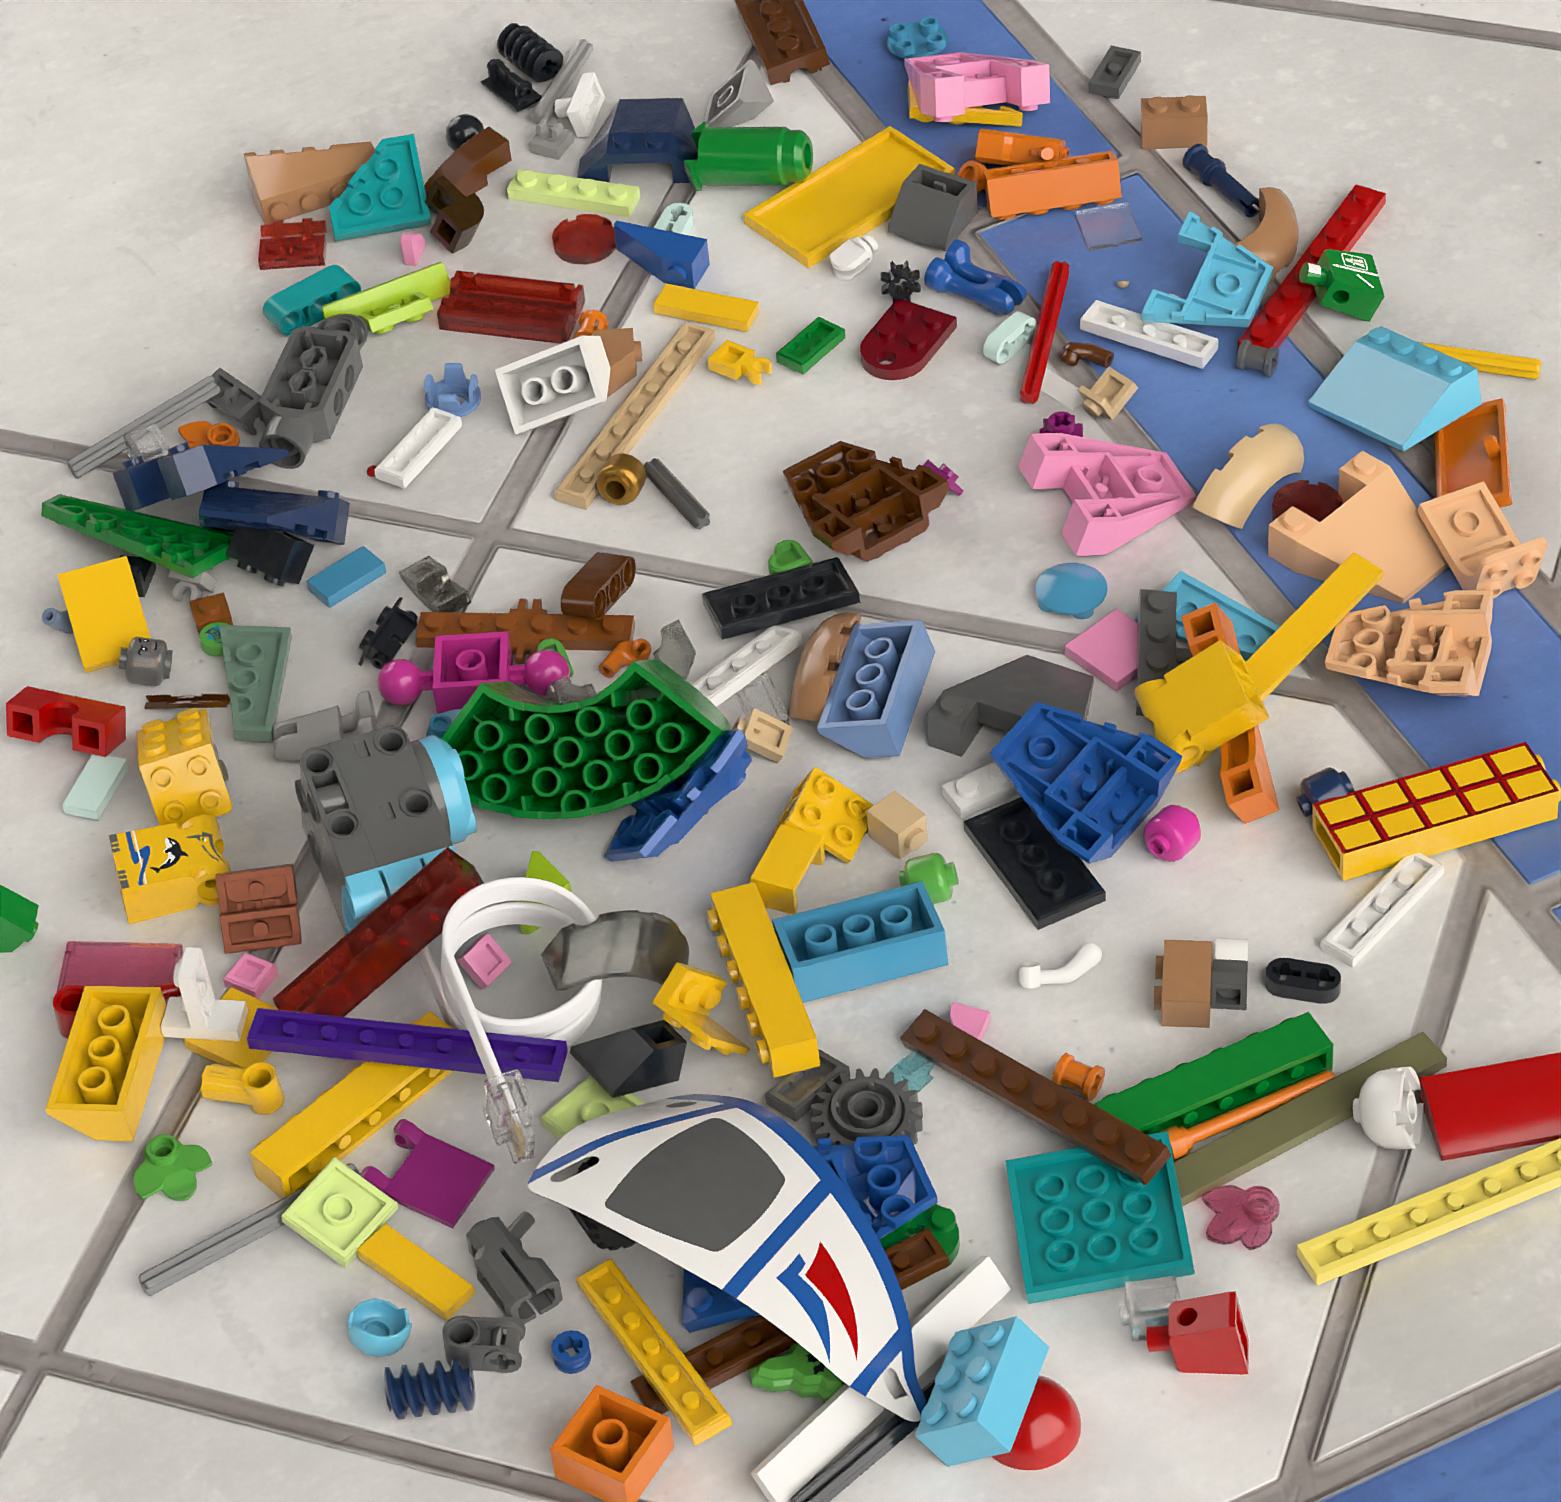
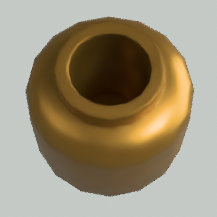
M625 453L613 455L607 459L598 474L596 484L599 493L612 504L627 505L633 502L645 485V467L640 460L632 455Z

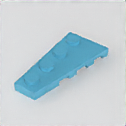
M1182 571L1162 590L1177 592L1176 639L1187 642L1181 616L1214 602L1233 622L1240 654L1244 660H1248L1280 627Z

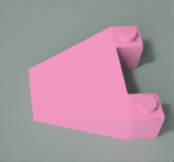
M966 52L904 59V66L921 114L934 117L935 122L952 121L953 116L965 114V108L1007 102L1018 105L1019 110L1032 111L1038 109V104L1050 103L1049 64Z
M1064 433L1030 434L1018 466L1032 489L1063 488L1073 504L1061 534L1076 556L1107 555L1194 503L1197 497L1169 455L1165 452Z

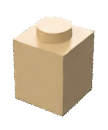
M893 791L867 810L869 837L899 860L910 852L918 850L928 840L926 814L896 791Z

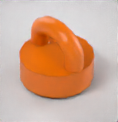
M974 160L964 163L959 169L957 176L977 182V193L982 189L985 190L983 170H987L985 165Z

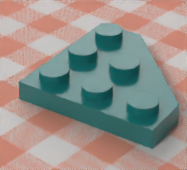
M414 134L382 139L368 162L362 164L350 179L348 187L339 198L336 197L331 203L329 211L335 241L431 225L429 208L425 203L426 192Z

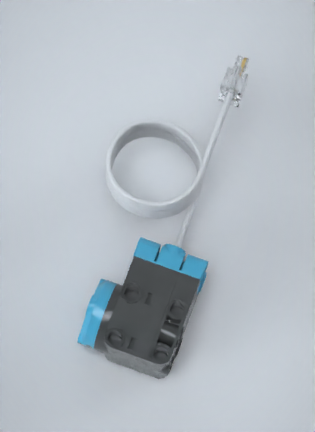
M390 725L307 749L300 759L301 779L296 780L294 783L301 807L302 826L314 861L319 867L342 924L351 955L356 959L386 950L389 946L391 948L395 947L398 951L416 949L445 1023L453 1029L469 1030L488 1077L484 1080L487 1097L486 1107H483V1112L497 1146L507 1145L514 1164L534 1158L535 1132L532 1127V1100L518 1069L501 1073L485 1032L566 1041L568 1047L588 1029L599 1008L605 961L604 939L596 918L586 904L572 892L552 882L536 878L512 877L498 879L479 885L460 898L454 890L466 887L467 877L462 860L458 853H456L453 845L464 842L468 835L476 833L477 826L471 808L462 762L457 751L452 749L446 741L432 735L410 742L405 730L398 726ZM512 924L532 925L553 931L568 940L584 958L591 976L585 986L572 999L552 1011L529 1018L503 1019L489 1016L475 1009L454 954L464 942L484 930ZM429 933L430 935L442 933L441 975L427 943Z

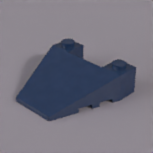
M185 442L167 449L169 454L144 461L141 455L122 462L124 469L112 474L125 509L134 511L168 498L175 500L223 483L232 477L243 475L247 471L289 456L287 449L199 445L189 448L188 443Z
M225 480L223 483L204 490L198 516L200 526L217 531L234 533L236 527L290 532L310 541L345 544L350 503L340 499L339 493L333 491L318 490V496L239 488V482Z

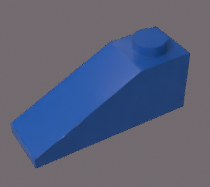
M618 220L614 223L617 250L663 283L695 289L710 265L707 239Z

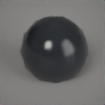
M462 114L454 117L446 127L445 137L448 146L456 151L469 139L484 130V126L473 115Z

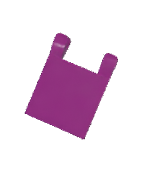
M401 1119L393 1129L395 1134H397L395 1136V1143L399 1147L413 1149L391 1180L377 1168L370 1165L362 1170L360 1176L398 1204L453 1229L493 1173L495 1166L490 1162L424 1133L412 1122Z

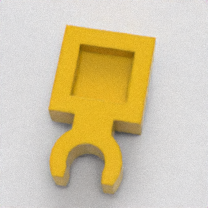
M726 340L708 358L709 370L736 381L744 375L749 382L760 385L762 383L761 372L766 374L772 373L770 360L763 357L755 358V350Z

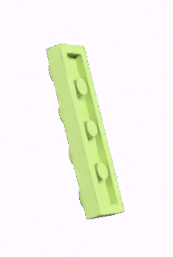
M522 169L517 170L507 188L508 199L625 217L631 216L640 199V189L637 186Z

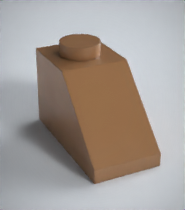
M633 328L592 331V336L601 337L611 368L607 398L637 376L636 362L643 361L641 341H634Z

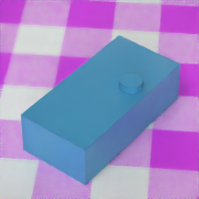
M923 881L772 920L775 934L803 1003L949 965L945 929Z

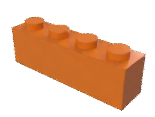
M1113 150L983 170L987 207L991 218L997 217L999 220L1012 219L1016 217V214L1026 212L1032 215L1047 213L1049 209L1062 207L1064 210H1073L1081 207V204L1091 202L1097 205L1112 203L1114 199L1122 198L1118 159Z

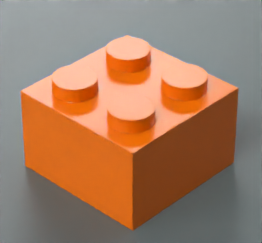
M596 1384L550 1448L556 1479L605 1502H637L674 1448L670 1418Z

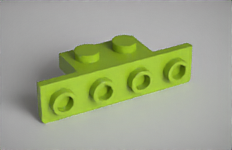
M437 262L323 305L321 311L324 320L338 314L359 316L366 322L370 332L382 334L393 330L396 323L404 320L407 323L415 322L424 318L425 312L433 310L431 301L452 294L453 290L444 263Z

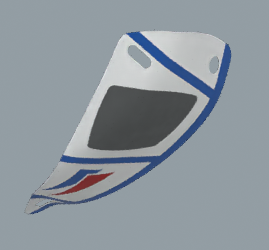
M708 1094L681 1095L638 1105L593 1118L576 1126L550 1149L528 1181V1189L531 1192L564 1205L615 1230L720 1288L790 1336L858 1393L905 1420L912 1422L921 1421V1413L927 1403H925L926 1399L916 1375L913 1338L908 1311L891 1263L868 1219L838 1175L798 1131L772 1111L745 1099ZM683 1102H695V1103H696V1104H694V1105L686 1106V1107H676V1108L666 1107V1106H668V1105L675 1104V1103H683ZM585 1158H599V1162L594 1166L564 1181L553 1182L550 1180L554 1174ZM891 1368L896 1372L907 1396L897 1399L893 1398L883 1379V1373L886 1369Z

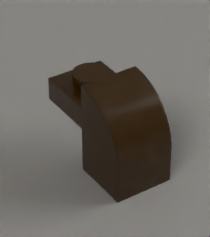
M443 175L435 179L425 203L438 215L430 233L453 254L471 243L484 216V207L480 198L475 193L466 197Z

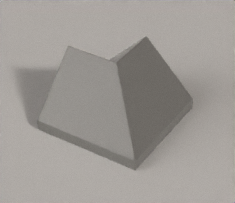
M750 59L711 93L703 122H707L709 127H733L756 118L774 102L754 61Z

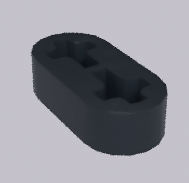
M1277 958L1268 963L1266 967V988L1268 992L1277 997L1327 1004L1335 1001L1340 995L1341 974L1335 967L1328 964L1292 958ZM1281 975H1287L1286 980H1280ZM1321 981L1327 982L1325 986H1319Z

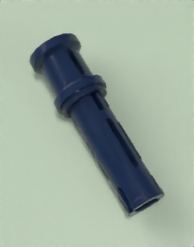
M1195 144L1186 151L1182 164L1185 169L1194 171L1199 176L1202 184L1215 187L1240 209L1246 217L1252 218L1259 213V210L1253 206L1255 204L1259 208V198H1256L1226 171L1224 162L1218 158H1213L1205 145Z

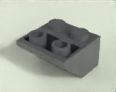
M919 164L902 183L888 225V232L946 251L949 245L978 214L977 182Z

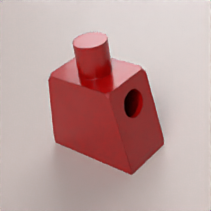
M1236 1291L1174 1301L1169 1305L1168 1325L1147 1326L1146 1328L1148 1351H1172L1177 1369L1182 1373L1248 1374L1249 1338Z

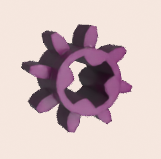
M1063 411L1055 412L1048 419H1043V428L1040 429V433H1064L1083 437V424H1075V415Z

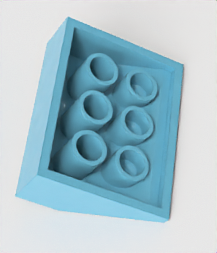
M1382 326L1372 329L1368 334L1353 343L1308 401L1309 408L1403 452L1482 404L1477 368Z

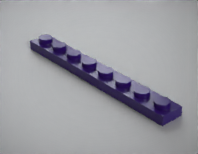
M257 1008L247 1036L249 1049L486 1074L469 1030ZM485 1032L503 1076L559 1082L568 1053L566 1041Z

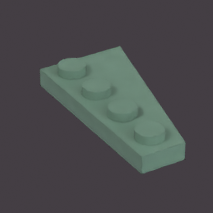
M219 625L236 741L273 742V725L277 720L292 640L291 627Z

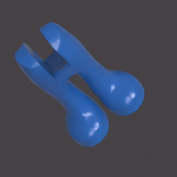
M959 239L954 240L949 245L944 260L936 257L930 262L924 277L925 286L937 292L953 293L985 306L996 315L1011 313L1014 310V305H1020L1027 296L1026 289L1017 281L974 265L970 260L968 244Z

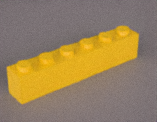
M752 882L710 893L712 909L706 910L709 927L712 933H719L716 936L717 946L721 958L728 957L729 961H726V969L731 984L738 983L739 987H736V995L740 1009H748L749 1011L746 1014V1022L751 1037L758 1036L759 1038L756 1041V1048L761 1064H769L774 1078L820 1066L817 1037L756 883Z
M431 1011L427 1012L419 1020L411 1023L412 1025L453 1029ZM365 1061L359 1067L353 1068L345 1078L331 1089L321 1093L312 1104L299 1114L292 1116L284 1126L270 1137L260 1141L249 1152L256 1178L281 1198L309 1185L334 1157L341 1161L452 1071Z

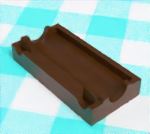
M735 0L738 15L770 85L782 81L784 83L790 82L791 74L798 68H808L812 73H815L818 69L821 71L822 67L830 65L826 48L803 0Z

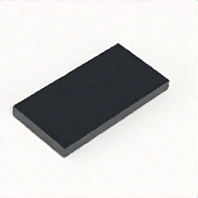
M838 557L702 594L703 605L722 640L861 603L859 591Z
M1022 797L963 821L966 834L1037 930L1106 901V891L1083 861L1057 843Z

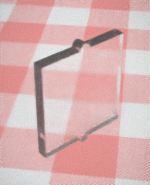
M1128 202L1107 206L1098 205L1095 208L1075 211V218L1088 252L1110 248L1116 250L1121 246L1142 243L1141 234Z

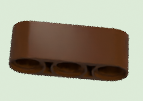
M605 552L595 553L565 585L561 595L560 606L562 613L569 616L595 620L601 619L631 587L636 573L634 557Z

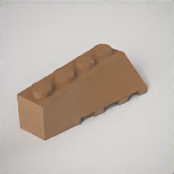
M371 141L331 145L329 149L316 150L314 147H303L301 152L285 153L282 149L271 150L269 155L257 156L255 152L244 153L254 205L265 226L330 206L336 197L339 198L348 187V182L361 165L366 164L375 153V148Z

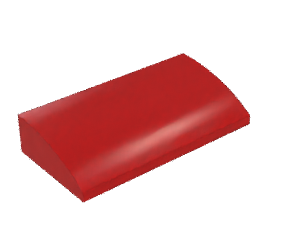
M1561 1052L1420 1077L1421 1090H1419V1100L1424 1105V1114L1441 1161L1550 1142L1561 1138Z

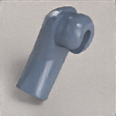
M54 608L44 610L42 614L44 624L66 634L73 633L67 610L62 612Z

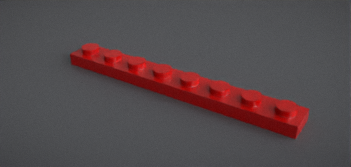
M1355 184L1238 340V350L1244 339L1250 340L1252 345L1268 349L1272 346L1280 347L1317 297L1314 285L1300 282L1299 274L1302 265L1305 262L1317 264L1323 252L1328 249L1350 252L1386 204V193Z

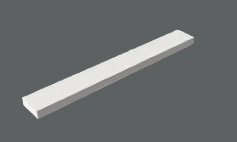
M980 1256L910 1322L917 1378L949 1349V1342L955 1335V1332L971 1328L1011 1290L989 1256ZM891 1368L886 1369L883 1373V1379L893 1398L896 1399L904 1392V1389L896 1372ZM845 1383L750 1474L769 1502H788L882 1413L885 1408L858 1393Z

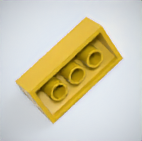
M85 986L45 1110L48 1115L94 1140L134 1141L165 1040L160 1026L167 1005L160 987Z

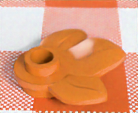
M196 421L178 428L180 435L187 441L189 448L199 445L239 446L240 443L238 432L227 423L212 425L207 421Z

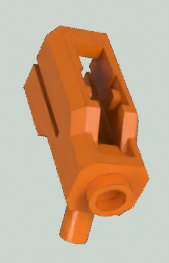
M980 129L975 159L978 162L1005 166L1070 157V149L1066 147L1065 140L989 129Z

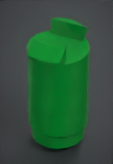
M702 122L691 132L698 151V160H684L686 176L697 191H701L703 185L787 186L790 182H803L809 176L813 165V147L809 136L802 130H790L787 127H709L707 122Z

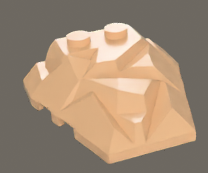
M1454 590L1443 593L1445 601L1426 605L1421 604L1420 598L1408 600L1410 608L1390 612L1386 605L1349 612L1335 627L1325 659L1326 669L1440 696H1479L1492 646L1490 633L1493 608L1492 590Z

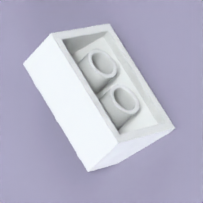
M582 335L495 369L515 435L607 401L611 368L600 336Z

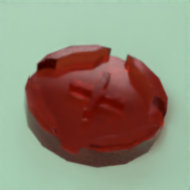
M596 214L576 215V220L568 222V219H565L559 223L553 231L552 244L555 254L563 261L587 265L599 262L609 257L615 251V231L612 222L608 218Z
M1299 480L1286 484L1276 492L1272 503V519L1274 521L1293 506L1321 522L1343 504V499L1337 490L1326 483L1318 482V485L1309 484V480Z

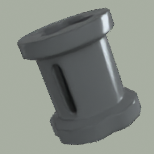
M1244 339L1238 350L1236 368L1240 370L1250 368L1264 372V376L1271 377L1278 364L1279 348L1272 346L1268 349L1252 345L1250 340Z

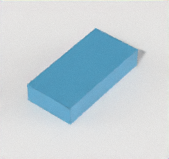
M362 546L308 579V589L325 605L331 608L386 574L385 563L365 546Z

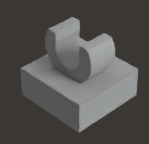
M543 118L536 126V135L529 142L530 152L559 160L573 143V133L570 130L563 129V125L560 122H557L555 126L547 125V119Z
M171 569L168 574L169 578L177 582L172 590V597L182 602L184 593L188 590H191L189 601L203 598L202 591L213 593L217 581L216 578L206 571L195 578H190Z

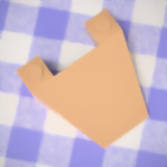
M1363 450L1339 469L1338 500L1344 504L1324 520L1319 522L1292 506L1269 524L1268 556L1295 573L1325 581L1355 552L1383 570V578L1368 594L1402 604L1449 567L1419 516L1417 507L1392 468Z

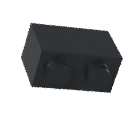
M236 527L226 555L238 560L237 567L255 574L259 570L265 573L264 580L283 587L285 582L300 584L315 545L288 532Z

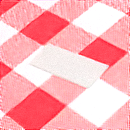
M1046 368L1041 386L1042 392L1071 410H1074L1085 401L1077 391L1078 387Z

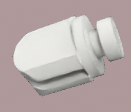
M865 234L861 238L853 237L830 254V260L834 275L841 280H851L870 265L873 260V253L878 250V245L874 238L869 234Z

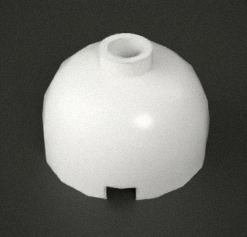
M1411 1066L1395 1067L1374 1073L1368 1077L1362 1086L1359 1098H1355L1353 1101L1355 1122L1361 1123L1364 1133L1375 1144L1383 1148L1397 1150L1416 1148L1414 1144H1420L1422 1140L1423 1103L1416 1104L1414 1091L1421 1090V1086L1414 1069Z

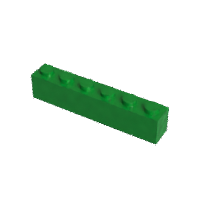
M1308 1011L1297 1017L1287 1018L1280 1024L1259 1033H1252L1245 1039L1229 1046L1214 1049L1208 1055L1189 1063H1181L1174 1069L1154 1078H1146L1133 1087L1118 1093L1109 1094L1102 1100L1095 1102V1106L1146 1135L1158 1133L1171 1126H1177L1178 1128L1183 1126L1188 1129L1326 1070L1331 1071L1333 1068L1334 1044Z

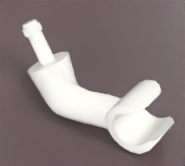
M1086 943L1066 966L1059 969L1040 970L1039 962L1025 961L1019 969V982L1025 988H1036L1041 986V984L1071 983L1100 962L1102 951L1095 943Z

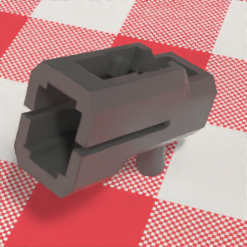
M523 1211L508 1229L499 1217H490L487 1220L477 1222L466 1234L469 1252L473 1256L474 1265L478 1270L476 1274L478 1281L505 1316L514 1317L524 1324L536 1318V1313L526 1300L531 1302L540 1315L553 1309L563 1300L560 1281L542 1258L529 1257L522 1248L520 1239L535 1223L534 1217L526 1211Z

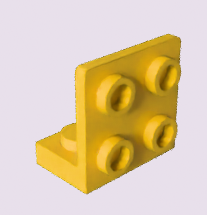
M815 766L794 788L768 841L771 842L780 824L823 835L824 849L843 862L849 863L853 859L867 831V810L874 805Z
M677 962L652 1002L664 1011L661 1017L676 1028L682 1029L685 1027L692 1033L689 1039L706 1050H710L713 1047L727 1056H730L731 1052L746 1055L750 1050L747 1045L707 1016L721 1000L722 991L728 982L717 974Z

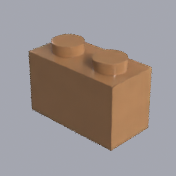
M1188 95L1185 97L1141 98L1142 150L1190 148L1195 144H1203L1207 147L1208 115L1206 96Z
M1164 940V956L1156 955L1155 979H1162V986H1154V1010H1161L1162 1026L1210 1028L1212 941Z

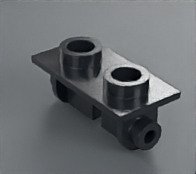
M491 59L488 62L489 77L482 80L481 84L513 110L519 112L540 101L542 96L533 90L532 84L527 80H523L514 72H510V69L505 66L501 59Z
M399 597L392 608L385 606L376 621V624L379 626L377 630L373 632L369 629L359 645V649L363 650L358 665L362 666L368 658L374 667L382 669L384 665L395 658L402 647L400 643L391 638L393 637L404 644L413 630H415L418 625V617L413 611H404L399 608L403 598Z

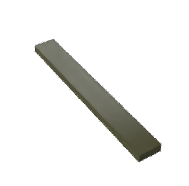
M1421 1032L1175 1161L1174 1165L1182 1207L1353 1116L1354 1099L1359 1098L1362 1086L1368 1077L1374 1073L1395 1067L1411 1066L1420 1081V1077L1430 1076L1447 1067V1057L1424 1032Z

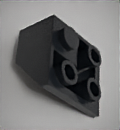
M661 1020L571 1046L569 1053L612 1098L679 1081L687 1041L668 1022Z

